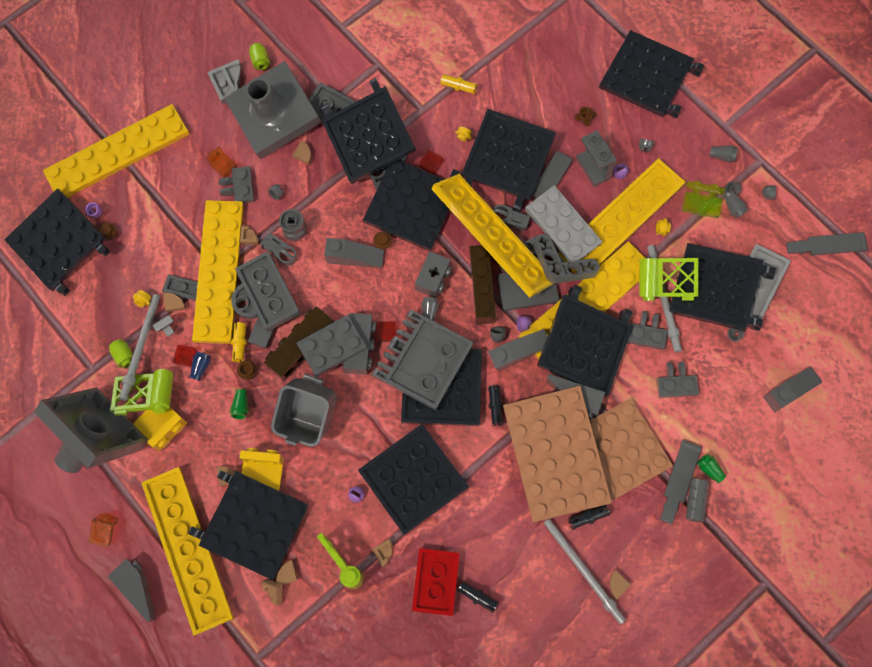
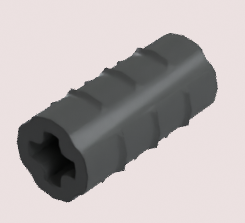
M691 479L689 497L687 499L686 520L698 523L704 522L709 487L708 481Z

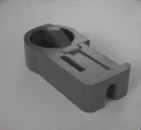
M501 204L494 207L493 211L495 213L507 216L502 221L508 227L521 231L527 230L530 220L529 214L526 215L521 212L512 211L513 208Z
M271 233L267 234L260 243L262 249L265 248L271 252L275 259L284 266H291L297 260L295 249ZM287 251H292L294 253V256H292ZM282 253L289 257L291 260L283 261L281 259Z

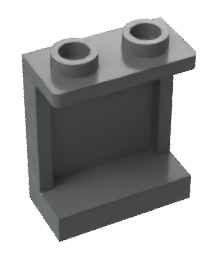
M598 130L582 137L581 141L586 147V151L576 156V160L594 187L610 180L617 161Z

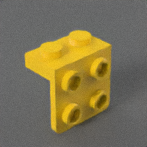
M170 407L163 414L146 410L133 424L149 439L147 443L160 452L176 434L182 431L187 422Z
M247 448V451L241 450L239 457L243 461L242 474L280 491L284 458L281 454H278L279 451L267 450L264 453L259 452V449Z

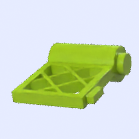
M698 258L639 259V297H643V301H655V297H682V300H694V297H698ZM663 262H671L676 267L669 276L663 271ZM674 262H682V263L678 266V265H677L676 263H674ZM685 262H694V270L689 275L680 268ZM677 270L686 277L679 285L670 278ZM669 279L676 288L671 293H663V284ZM689 279L694 284V293H685L680 286ZM677 289H679L682 293H674V292H675Z
M158 369L153 374L135 375L134 378L136 380L130 391L136 388L139 392L131 399L128 397V402L123 406H117V403L120 401V383H122L124 376L115 377L110 411L115 416L144 410H152L154 413L163 414L170 409L173 373L171 371ZM149 380L148 385L143 389L137 386L142 381ZM144 395L146 397V404L137 405L135 402Z
M320 533L317 538L342 570L340 573L341 583L350 589L360 588L364 582L362 572L356 567L348 566L323 533Z

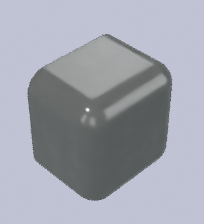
M301 378L291 380L279 392L271 423L273 433L286 438L285 443L294 446L298 443L309 447L316 446L329 431L337 402L336 392L331 388Z

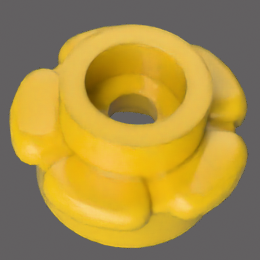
M459 127L458 131H455V134L458 135L457 138L461 141L467 142L468 139H472V131L465 127Z
M664 218L657 221L656 233L663 237L670 232L671 224Z
M138 290L133 295L134 303L139 307L149 306L151 296L142 290Z

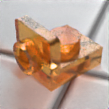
M220 146L210 151L206 157L209 165L223 178L228 177L232 173V168H238L237 164L223 152Z
M101 513L91 522L88 543L109 547L112 541L114 525L118 523L119 518L113 517L109 513Z

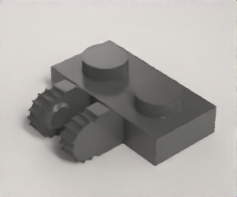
M250 166L232 168V178L225 177L218 180L221 186L233 185V188L220 189L221 196L234 195L235 201L243 203L254 202Z
M642 311L639 325L629 323L633 327L627 343L664 350L667 330L657 328L659 314L654 313L651 327L645 326L647 312Z
M681 361L678 362L679 376L673 377V365L671 362H667V377L656 379L658 397L698 396L697 376H685V365Z

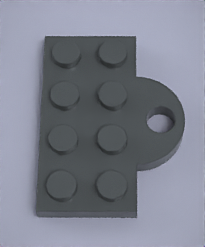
M268 251L235 268L242 284L233 292L231 303L239 316L245 319L259 317L265 330L268 332L301 314ZM241 301H247L244 308H238Z

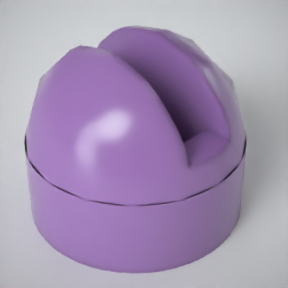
M623 163L617 164L613 170L614 177L617 179L626 178L628 167Z
M91 202L87 204L85 212L92 218H98L102 214V208L99 204Z
M518 316L517 330H529L531 328L529 326L532 324L531 319L526 316Z
M354 486L349 490L348 497L353 503H359L364 499V491L362 488ZM352 491H355V492L359 493L361 496L358 498L356 495L352 494L351 492H352Z

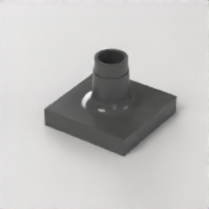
M285 61L261 76L250 80L248 84L224 98L260 159L322 122Z
M97 387L41 400L34 411L44 424L63 442L54 460L60 469L68 473L79 472L83 465L91 468L141 451L149 439L125 415L115 416L110 411L111 401Z

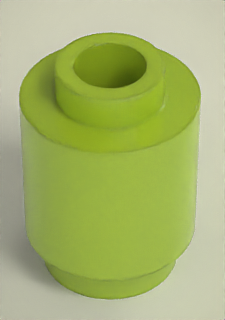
M261 43L252 44L249 55L253 67L256 70L267 69L270 65V60L266 48Z
M122 339L112 342L109 345V352L117 366L124 369L129 368L133 357V352L129 345Z

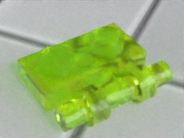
M696 180L694 182L687 181L686 188L692 189V193L685 192L682 212L719 218L722 199L715 198V194L723 195L724 188L717 187V184H702L701 181ZM699 191L709 192V195H700Z

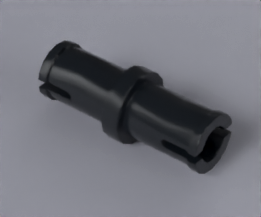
M495 385L488 387L490 398L488 407L491 410L492 426H496V424L498 426L504 425L502 411L504 403L501 401V387L499 385H496V388Z
M607 505L591 510L586 509L581 514L569 517L568 522L569 525L572 524L570 526L571 529L575 530L586 524L592 525L594 521L610 516L609 509L606 510Z
M464 580L457 590L458 593L472 600L473 604H479L491 611V613H494L499 604V601L483 593L484 590L481 588L478 590Z

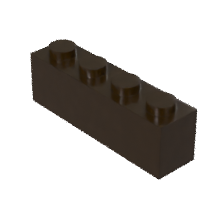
M482 245L470 246L469 258L476 325L495 323L496 316L490 255Z
M317 306L313 310L310 309L305 314V319L301 323H297L292 328L291 334L288 337H284L279 342L278 348L268 353L264 363L267 368L282 381H285L305 359L297 342L334 322Z

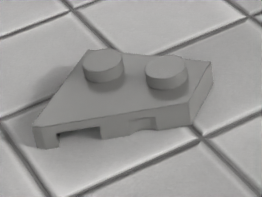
M239 59L207 72L222 104L226 103L224 99L226 96L239 89L241 71Z

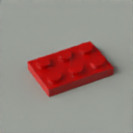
M419 548L412 603L413 612L453 616L460 553Z

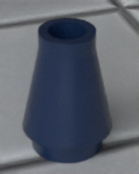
M197 351L193 355L189 377L201 381L202 376L212 362L210 361L211 356Z

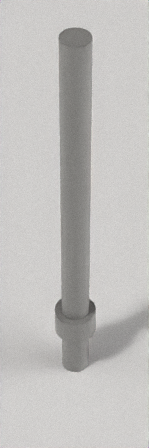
M647 246L649 257L658 258L655 246ZM663 284V293H667L665 284ZM660 297L668 326V338L672 341L674 353L681 352L679 329L675 326L673 314L669 312L668 297Z
M154 294L152 296L127 375L124 376L122 381L123 387L119 396L120 400L127 401L130 389L134 386L136 380L134 378L160 300L159 295Z
M551 519L546 520L544 525L604 603L603 607L607 612L610 611L619 625L622 624L626 619L616 607L617 603L606 594Z

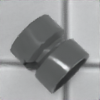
M288 209L280 215L279 224L284 236L288 240L299 241L306 235V224L298 210Z

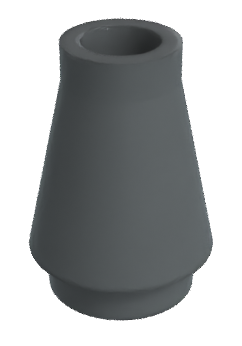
M733 145L711 146L710 157L728 163L731 161L735 162L738 147H733Z
M733 190L723 196L731 216L733 215L735 219L748 211L747 205Z
M423 297V301L420 302L422 315L434 321L439 307L438 299Z

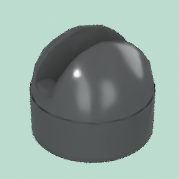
M640 138L639 149L643 151L646 147V153L651 151L654 142Z
M730 181L725 186V192L727 194L731 190H735L734 193L739 195L742 187L739 182Z
M274 184L268 189L269 195L275 200H279L284 194V188H279L280 184Z
M776 185L765 186L762 190V196L768 200H775Z
M503 327L490 329L492 341L500 343L505 339L506 332Z
M729 328L727 335L731 341L737 342L744 338L745 331Z

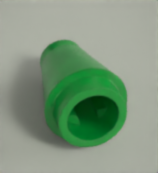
M237 389L229 412L231 413L230 416L234 419H246V416L249 414L248 392L244 389Z
M707 453L698 460V469L716 481L717 484L726 478L724 471L714 456Z

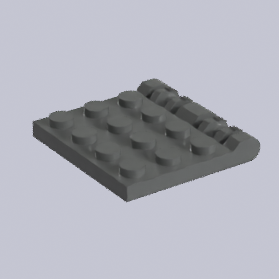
M409 310L406 315L407 319H404L402 323L405 327L414 330L413 333L409 334L404 330H397V335L408 341L406 342L394 336L387 349L399 356L396 357L389 352H384L383 354L387 360L394 362L393 367L383 362H378V368L385 372L375 368L371 376L436 411L474 342L413 310Z

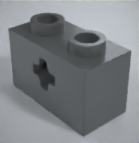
M429 251L415 282V290L433 298H436L438 293L441 294L445 286L443 281L445 277L450 276L452 271L450 259Z

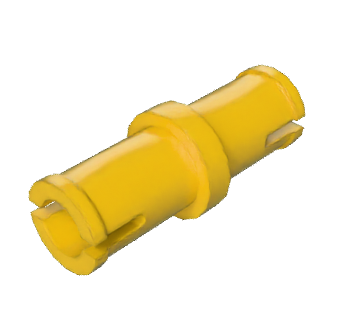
M446 74L442 75L440 85L454 88L458 92L461 90L473 95L476 93L477 83L465 81L462 77L455 78Z
M234 323V336L231 340V345H233L231 360L233 362L240 363L244 361V347L247 345V340H245V323Z

